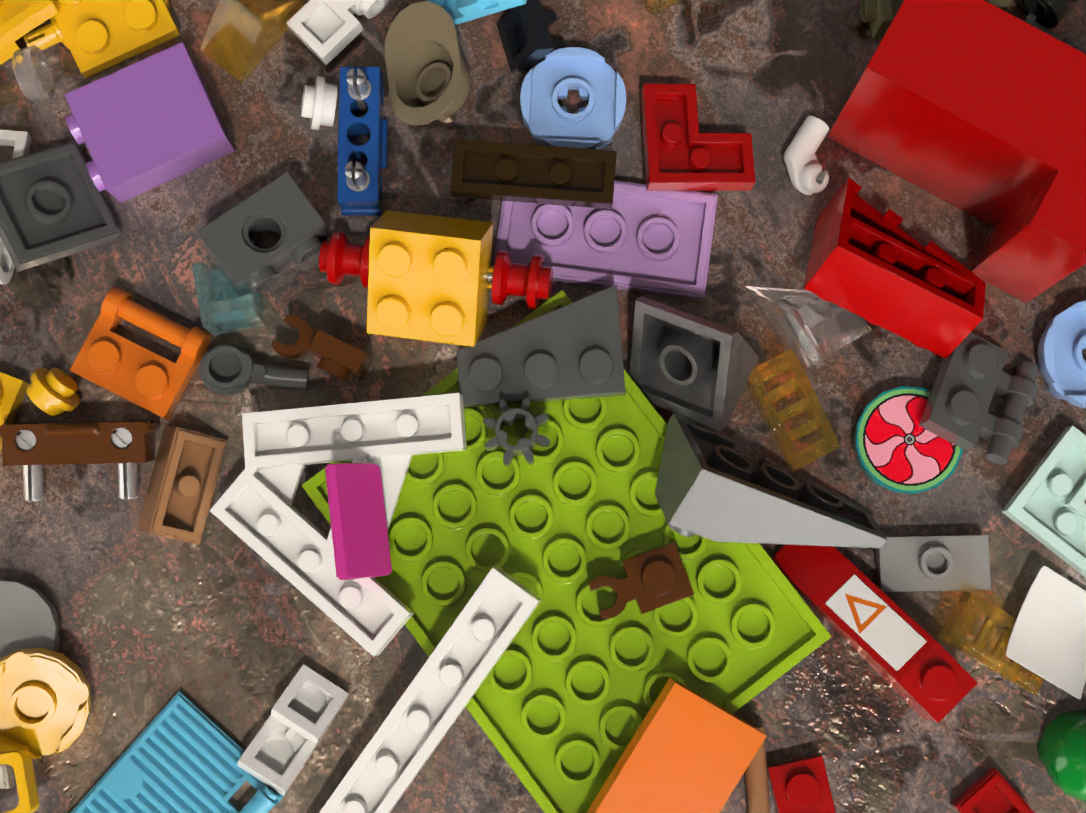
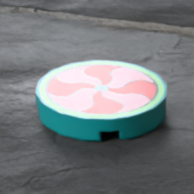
M900 386L880 393L862 409L855 425L852 448L859 468L873 484L899 494L914 495L938 487L954 473L962 456L963 449L919 426L931 391L920 387Z

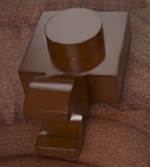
M286 315L284 321L292 328L299 330V339L293 345H284L279 341L273 340L271 346L278 354L289 359H296L305 354H313L316 358L320 359L317 365L318 369L341 381L346 382L349 374L361 380L364 379L373 362L366 352L319 329L311 328L298 316Z

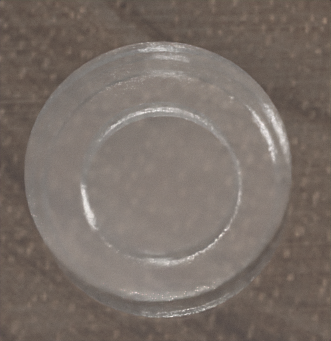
M36 45L16 50L12 57V66L17 83L24 95L33 102L53 97L56 92L55 80L50 64L42 50Z

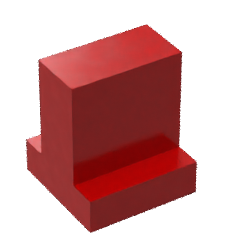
M904 0L827 138L994 227L971 272L1024 303H1028L1086 264V54L985 0Z

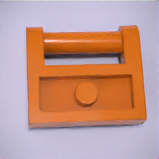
M114 286L105 296L101 306V313L69 371L169 421L206 353L212 335L197 326L189 329L133 301L131 293ZM125 320L181 348V354L176 363L116 334L121 321Z

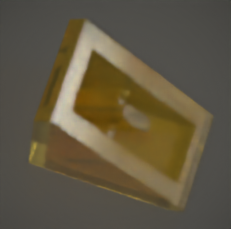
M219 0L201 44L200 51L242 84L289 29L286 22L307 2L304 0Z

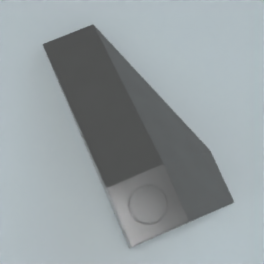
M673 413L667 424L655 496L665 516L666 524L675 532L686 537H693L696 534L715 542L882 549L888 539L869 510L813 480H807L803 487L800 486L793 476L780 468L779 462L766 455L762 457L759 463L732 449L736 439L719 430Z

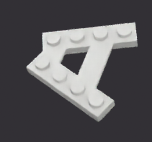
M451 393L242 413L245 469L211 508L210 512L373 657L379 656L414 612L374 577L357 580H339V577H336L331 528L327 537L294 508L292 503L305 465L343 461L379 465L388 530L412 455L467 450L463 395Z

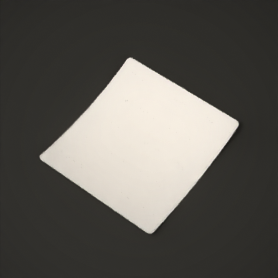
M1042 566L1021 606L1005 655L1077 699H1081L1086 682V591L1048 567Z

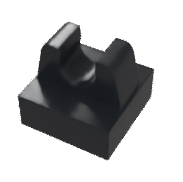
M527 0L526 4L512 8L496 24L511 72L529 71L538 62L545 60L546 55L554 50L565 47L564 39H551L548 28L557 21V17L553 11L543 10L539 0Z

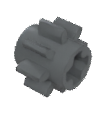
M528 398L523 400L520 409H510L503 399L500 400L502 414L498 420L492 418H484L483 424L488 429L494 430L496 434L495 438L486 442L485 447L487 451L501 447L505 451L503 463L507 467L512 463L514 456L521 455L524 456L527 463L530 465L534 464L531 450L537 444L542 447H549L550 440L546 436L538 434L537 428L549 421L548 415L540 414L534 418L529 413L530 399ZM517 419L525 421L526 432L532 435L530 440L520 438L517 446L509 445L508 435L502 431L503 427H513Z

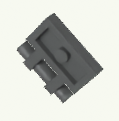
M971 332L946 359L943 358L919 426L963 450L975 446L980 436L990 442L985 455L987 460L995 464H1006L1011 450L1017 448L1020 444L1024 432L1020 424L1025 409L1032 406L1038 392L1035 380L1039 367L1028 361H1020L1014 376L1003 372L1008 352ZM994 395L1005 400L999 418L988 413Z

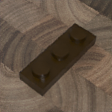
M455 139L450 189L451 197L612 209L617 151Z

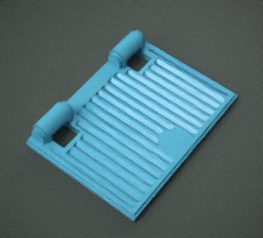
M179 691L70 813H268L284 796L240 768L238 760L245 750ZM247 781L257 792L239 810L230 799Z

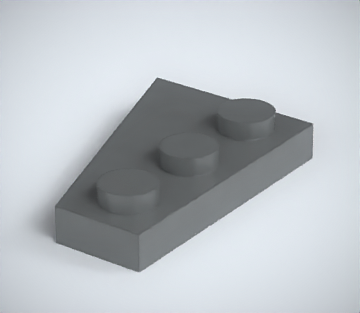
M617 284L477 342L474 347L467 346L457 350L459 392L463 395L464 408L500 405L499 401L502 399L507 404H519L525 398L530 399V403L625 396Z

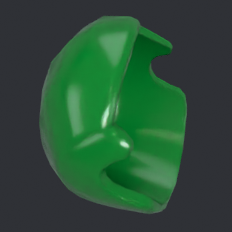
M1080 709L1059 714L1044 728L1038 748V756L1046 767L1055 786L1063 790L1065 795L1086 802V711Z

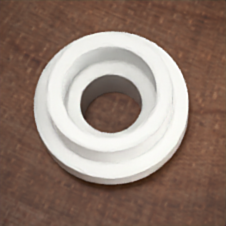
M316 76L314 86L305 85L303 90L301 117L310 118V129L319 130L320 125L332 127L335 117L338 85L325 83V77Z

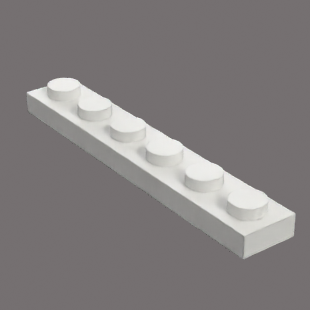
M498 566L493 567L319 813H390L542 599Z

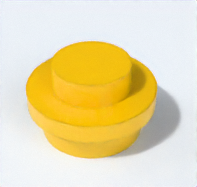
M39 367L31 374L30 380L32 383L26 388V393L30 400L45 413L53 417H60L65 411L71 412L80 404V399L76 393L78 386L63 370L59 368L48 370Z

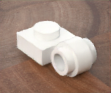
M310 0L286 24L290 31L327 65L363 31L361 23L353 15H365L368 19L373 18L385 8L389 0Z

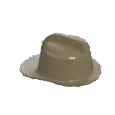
M429 1L412 3L399 12L390 24L385 39V63L392 111L400 121L412 126L425 125L434 120L444 123L454 122L456 120V113L465 104L471 89V77L469 69L460 55L456 27L451 15L442 6Z

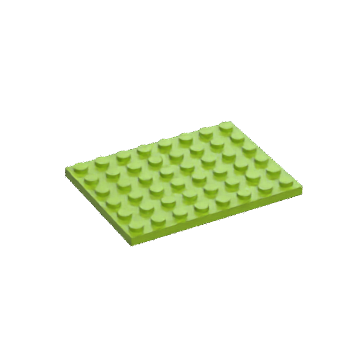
M561 290L513 327L571 304L572 301ZM458 368L421 396L460 393ZM625 370V396L530 403L529 413L534 418L540 414L548 415L549 421L537 428L538 434L546 436L550 440L549 447H542L536 444L531 450L534 458V464L532 465L527 463L524 456L521 455L514 456L512 463L507 467L503 463L505 451L501 447L487 451L485 447L486 442L495 438L496 434L494 430L488 429L483 424L484 418L498 420L502 414L500 405L465 407L467 450L412 455L388 529L392 571L387 576L374 577L414 612L405 626L428 657L433 653L493 567L498 566L542 599L468 702L466 708L544 813H586L670 677L734 714L832 637L759 543L715 542L696 534L693 537H686L675 532L666 524L665 516L655 496V488L667 424ZM521 403L508 404L510 409H520ZM517 419L513 427L504 426L502 431L507 433L509 445L517 446L520 438L530 440L532 436L526 432L525 421ZM352 461L332 462L330 464L352 463ZM324 468L301 486L331 525ZM675 542L694 595L644 614H640L634 599L627 602L625 609L618 616L609 619L600 618L599 612L601 610L608 609L615 604L616 594L609 587H601L598 590L591 591L589 584L601 576H612L618 580L626 578L622 561Z

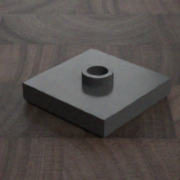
M76 141L0 162V237L17 272L116 241L121 234L102 193L98 191L88 173L85 164L86 160Z

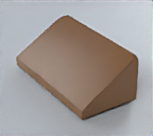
M166 426L164 428L138 524L139 531L200 545L227 440L177 426Z

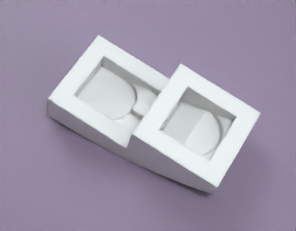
M303 664L273 706L267 721L238 760V766L284 796L347 700L349 693Z

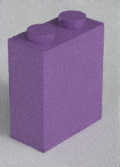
M183 42L64 94L72 113L65 115V120L76 142L79 145L84 143L87 145L93 160L85 164L94 185L99 192L107 190L119 203L235 152L198 67Z

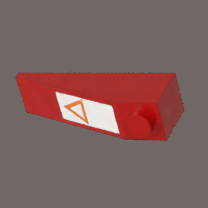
M783 545L771 557L791 585L922 719L939 723L978 684L930 634L835 547Z

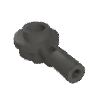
M220 343L211 347L204 354L200 363V377L210 391L226 397L235 396L245 391L251 383L307 390L309 369L253 362L249 353L241 346L233 343Z

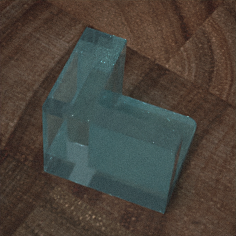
M204 262L192 264L202 326L213 336L266 325L260 293L252 294L249 291L239 297L219 269L210 270Z

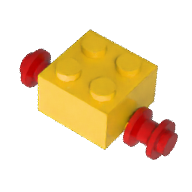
M386 210L370 227V235L363 245L349 243L346 232L335 231L330 241H323L319 254V269L321 272L327 273L329 284L340 285L346 275L360 277L363 288L368 289V334L471 347L476 345L487 326L489 288L492 289L493 304L503 305L508 295L522 296L525 298L528 308L537 309L540 299L549 300L553 283V267L544 266L543 255L534 254L528 264L512 262L509 251L499 250L495 265L491 266L493 222Z

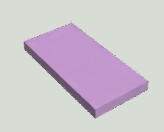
M614 180L612 209L502 201L493 266L495 265L499 250L509 251L512 262L528 264L533 255L538 254L544 256V266L553 267V281L600 288H609L617 284V290L703 301L706 291L718 194L697 191H646L645 184Z

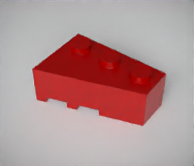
M848 177L816 219L804 289L816 294L824 301L832 302L864 318L867 322L878 325L910 341L919 348L927 349L946 359L983 320L986 283L934 242L930 241L925 247L898 227L903 218L891 209L885 215H882L857 195L862 187Z

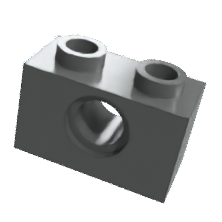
M288 172L197 231L204 250L239 298L249 291L252 294H257L270 287L278 279V271L293 261H296L297 264H302L310 260L320 252L322 242L327 239L325 222ZM262 231H274L281 236L278 243L271 248L261 249L252 244L254 237Z

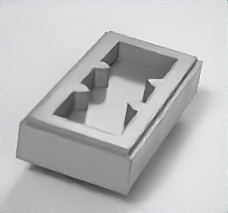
M988 535L886 537L888 540L883 548H875L877 587L883 592L991 590Z

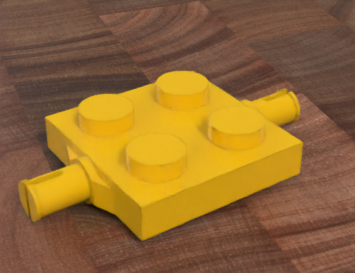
M51 0L59 13L50 18L51 23L25 34L23 38L33 55L62 42L71 51L81 74L88 78L181 34L170 13L169 0Z

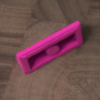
M373 463L328 464L327 468H325L336 577H339V580H357L391 574L392 565L382 476L379 465Z

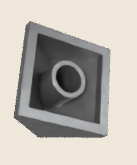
M643 296L635 300L629 376L651 404L716 430H723L728 424L759 357L738 331Z

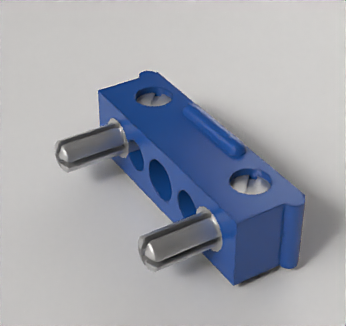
M340 67L337 202L341 208L342 216L382 215L383 169L387 167L388 122L383 118L384 74L381 72L380 67ZM360 111H367L363 117H356ZM365 134L370 136V139L364 145L357 146L352 144V141L358 135ZM365 162L367 164L363 167L360 163Z

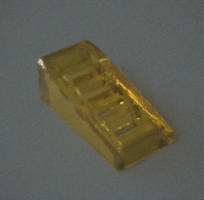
M793 348L753 369L745 387L792 473L841 447ZM785 372L790 381L767 392L763 383ZM796 391L800 401L777 412L773 403ZM807 411L811 420L787 432L783 422ZM817 430L821 439L796 452L792 442Z
M962 592L936 640L1033 696L1037 695L1045 680L1032 671L1028 677L1024 676L1019 672L1022 665L1012 659L1009 665L1001 661L1006 652L1016 618L973 592ZM979 614L986 619L973 643H971L965 637ZM998 625L1004 630L991 654H989L983 648L995 626Z

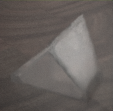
M744 286L800 375L872 331L864 318L832 302L824 301L808 290Z

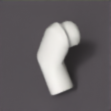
M810 115L806 117L784 153V162L791 183L796 190L805 195L819 193L829 183V173L827 170L822 171V165L819 164L815 152L830 129L824 121Z

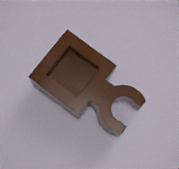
M675 542L622 561L626 578L618 580L612 576H601L589 584L591 591L598 590L601 587H609L616 594L615 604L599 612L600 618L603 619L618 616L625 609L627 602L634 599L640 614H644L694 595Z

